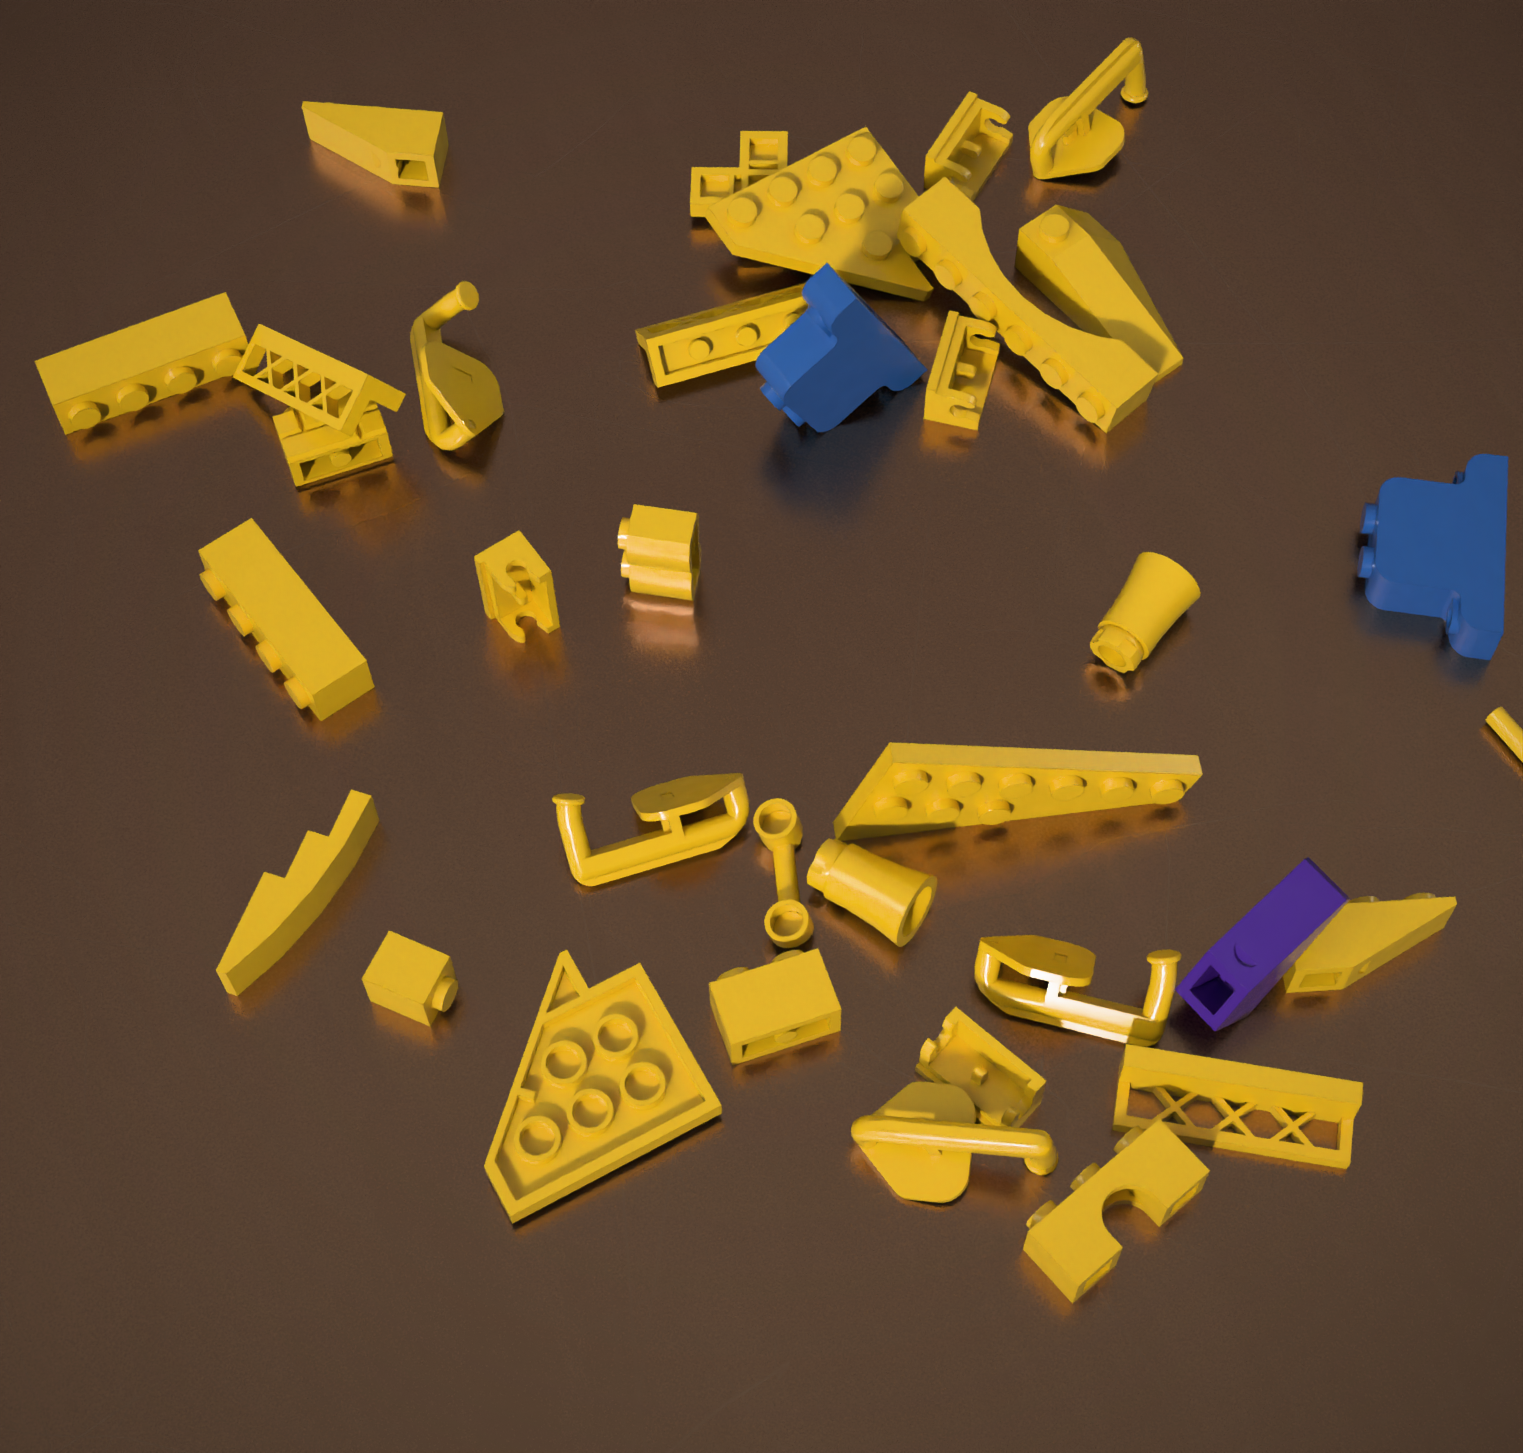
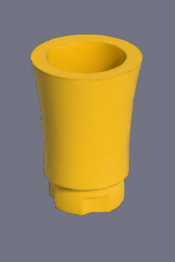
M1154 552L1140 553L1136 558L1127 581L1113 605L1099 623V630L1090 641L1092 652L1102 659L1108 667L1122 673L1134 671L1141 660L1149 656L1156 644L1175 621L1199 599L1201 592L1196 580L1186 569L1166 556Z
M828 838L816 852L814 861L808 870L807 884L824 893L826 899L847 909L875 927L897 946L902 947L912 939L927 916L935 897L937 877L877 856L854 843L847 845L837 839Z

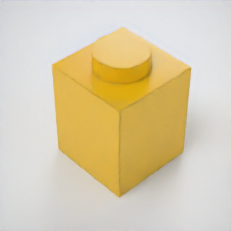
M388 931L362 977L364 987L371 1002L431 1027L439 1010L445 1012L449 1009L456 996L459 984L458 980H456V974L449 955L392 931Z

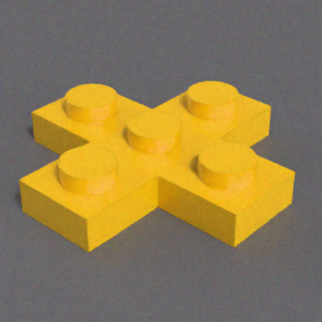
M740 131L739 167H692L691 217H705L707 208L710 205L787 167L788 131Z

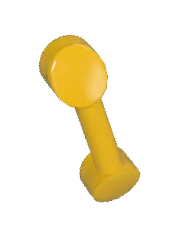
M775 798L762 803L757 808L753 818L755 830L762 842L769 850L773 851L778 902L772 905L766 913L764 925L769 937L777 946L793 948L806 942L814 931L813 920L800 902L794 851L801 842L803 826L794 806L787 800Z

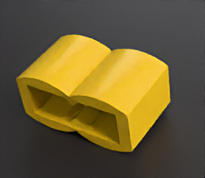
M634 504L631 517H622L619 527L618 549H624L621 576L629 578L631 592L694 601L701 570L698 513Z

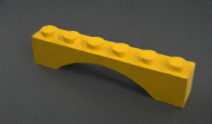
M946 177L942 178L903 208L896 237L900 240L905 251L913 257H918L935 273L940 284L956 292L969 305L972 313L979 320L995 325L997 332L1004 337L1008 347L1017 355L1024 356L1035 366L1049 386L1059 389L1076 405L1078 412L1084 419L1095 423L1107 433L1147 400L1158 373L1123 340L1100 337L1069 327L1043 313L1025 299L1003 275L991 255L982 230L980 209Z

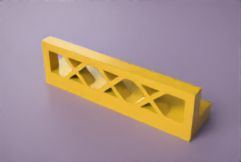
M806 283L636 329L638 344L647 353L654 384L659 388L756 361L760 353L805 313L808 304L802 297V290Z
M258 324L233 375V378L351 437L370 400L398 412L406 395L402 391L367 373L261 324ZM266 352L267 367L255 375ZM293 368L294 380L284 386L283 374ZM321 380L322 393L311 399L310 387ZM353 391L339 419L337 401Z
M1126 1044L1119 1065L1112 1130L1127 1133L1135 1126H1139L1145 1131L1160 1118L1185 1143L1348 1169L1351 1163L1353 1121L1362 1105L1363 1082ZM1134 1089L1154 1093L1166 1110L1153 1119L1128 1116L1129 1090ZM1171 1096L1183 1098L1175 1102ZM1196 1100L1211 1102L1225 1119L1211 1129L1196 1127L1182 1110ZM1229 1105L1241 1108L1234 1112ZM1255 1109L1268 1111L1283 1127V1130L1270 1139L1255 1137L1241 1119ZM1288 1115L1298 1116L1299 1118L1293 1122ZM1173 1117L1178 1124L1166 1121ZM1313 1119L1338 1123L1337 1149L1313 1146L1300 1128ZM1232 1127L1236 1133L1225 1132V1130ZM1290 1136L1295 1143L1285 1142L1284 1140Z

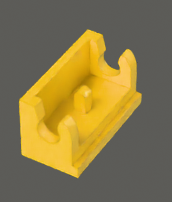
M969 91L926 154L923 188L929 189L946 177L966 197L974 202L1013 142V133L1003 127L995 126L989 119L1006 124L1011 117L1010 114L999 106L977 98V94Z
M949 310L926 387L924 419L978 431L999 356L1000 343L989 339L977 338L974 334L995 337L997 331L995 325L987 321L959 316V312Z
M520 530L474 556L485 613L490 620L496 618L513 640L525 643V633L517 625L518 620L525 616L533 617L537 621V626L548 634L560 627L552 571Z
M955 1007L945 1017L942 1025L943 1029L934 1041L927 1038L924 1042L915 1071L928 1082L953 1084L965 1090L974 1102L976 1122L978 1124L1019 1128L1041 1104L1046 1080L960 1009Z

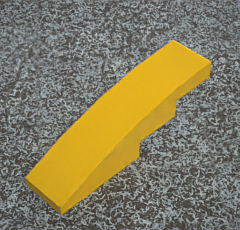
M351 789L329 836L308 830L285 878L267 872L263 873L216 969L227 993L235 996L241 994L282 958L321 915L355 867L380 821L371 795Z

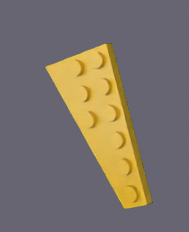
M889 742L833 821L835 839L846 841L979 824L996 825L1012 820L1154 803L1169 804L1183 798L1185 793L1203 773L1198 755Z

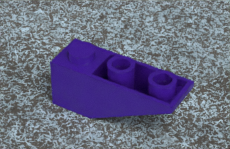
M1309 857L1305 858L1204 954L1176 987V992L1214 1031H1218L1246 1018L1350 898Z

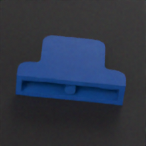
M828 263L819 269L803 287L802 297L808 304L805 313L760 353L755 363L756 369L766 380L760 387L766 398L779 411L783 410L798 427L806 422L817 432H826L836 427L880 387L887 386L892 391L903 390L913 384L928 370L901 337Z
M1478 454L1468 461L1464 472H1455L1452 484L1403 477L1390 478L1382 484L1375 504L1365 502L1361 514L1360 533L1368 534V546H1362L1357 576L1366 578L1365 595L1368 601L1381 610L1444 619L1446 621V634H1448L1452 648L1458 654L1468 658L1491 660L1504 634L1508 456Z

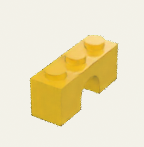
M1160 1118L1145 1131L1139 1126L1132 1128L1114 1146L1113 1151L1117 1154L1102 1168L1096 1162L1089 1165L1071 1183L1070 1188L1074 1191L1058 1206L1053 1200L1046 1202L1026 1223L1030 1230L1027 1232L1023 1250L1072 1304L1116 1266L1123 1249L1120 1243L1108 1232L1103 1223L1102 1213L1106 1209L1118 1204L1133 1205L1143 1210L1160 1227L1197 1195L1206 1182L1210 1170Z

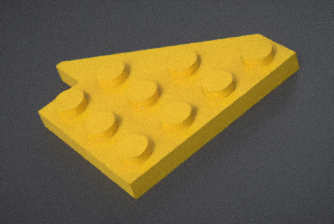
M867 127L818 150L707 208L705 218L732 255L813 275L828 263L847 283L920 301L929 299L933 291L931 284L914 263L919 258L908 254L902 247L900 240L896 237L903 208L919 196Z
M566 949L558 955L484 1164L486 1174L512 1224L722 1114V1105L641 963L588 988L568 950Z

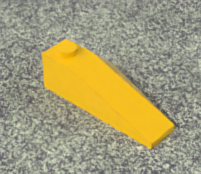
M1055 205L1019 228L1014 267L1079 328L1096 336L1123 340L1158 373L1155 383L1182 365L1184 358L1123 246L1089 213Z

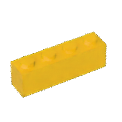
M226 292L35 360V364L63 431L67 435L81 429L91 428L97 423L121 414L140 410L146 405L170 396L186 393L195 387L219 378L234 375L247 349L248 342Z
M252 518L198 550L205 571L200 573L199 576L205 588L214 600L217 601L224 597L231 606L227 609L228 615L238 631L244 637L252 633L259 644L255 648L260 658L272 673L280 669L288 680L284 682L285 688L300 709L309 706L319 720L323 721L375 687L367 660Z

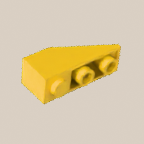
M303 101L302 110L309 138L314 142L392 184L440 187L449 147L443 112Z
M1416 893L1405 897L1403 900L1380 901L1377 897L1363 896L1348 901L1283 975L1286 993L1342 990L1443 929L1457 905L1456 897L1436 898L1432 893Z

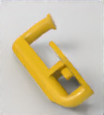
M1133 37L1126 38L1070 96L1054 99L1029 123L1030 161L1033 175L1037 179H1050L1101 170L1122 149L1125 143L1123 126L1119 121L1096 109V107L1124 78L1125 86L1121 89V96L1124 100L1131 103H1140L1148 98L1149 92L1146 88L1143 49L1139 40Z
M468 281L459 282L454 290L444 295L419 315L413 322L410 332V343L424 431L428 438L442 450L452 451L463 446L501 417L504 412L500 387L492 371L481 361L442 343L440 328L461 311H470L478 306V291ZM450 417H451L452 420L455 422V423L452 424V425H451Z
M742 773L682 777L645 788L631 797L633 808L643 821H661L662 829L591 850L581 811V805L586 800L585 797L572 793H561L552 797V802L556 804L558 827L571 873L574 879L586 886H596L720 849L742 829L750 813L749 797ZM723 797L727 813L682 826L680 815L706 808Z
M1038 935L981 937L974 964V978L979 990L1006 1014L1123 1043L1148 1047L1156 1044L1165 1032L1176 987L1178 961H1180L1182 955L1179 951L1164 949L1153 951L1146 956L1147 961L1151 963V976L1143 1009L1066 991L1067 986L1082 987L1091 984L1096 955L1084 947ZM1001 962L1023 975L1049 981L1048 988L1044 989L998 978Z
M912 1082L872 1115H864L855 1119L851 1127V1136L896 1194L906 1200L944 1203L956 1199L964 1192L968 1185L972 1153L1024 1158L1027 1168L1037 1175H1047L1053 1172L1059 1161L1054 1142L1046 1131L975 1124L976 1109L974 1102L965 1090L953 1084Z

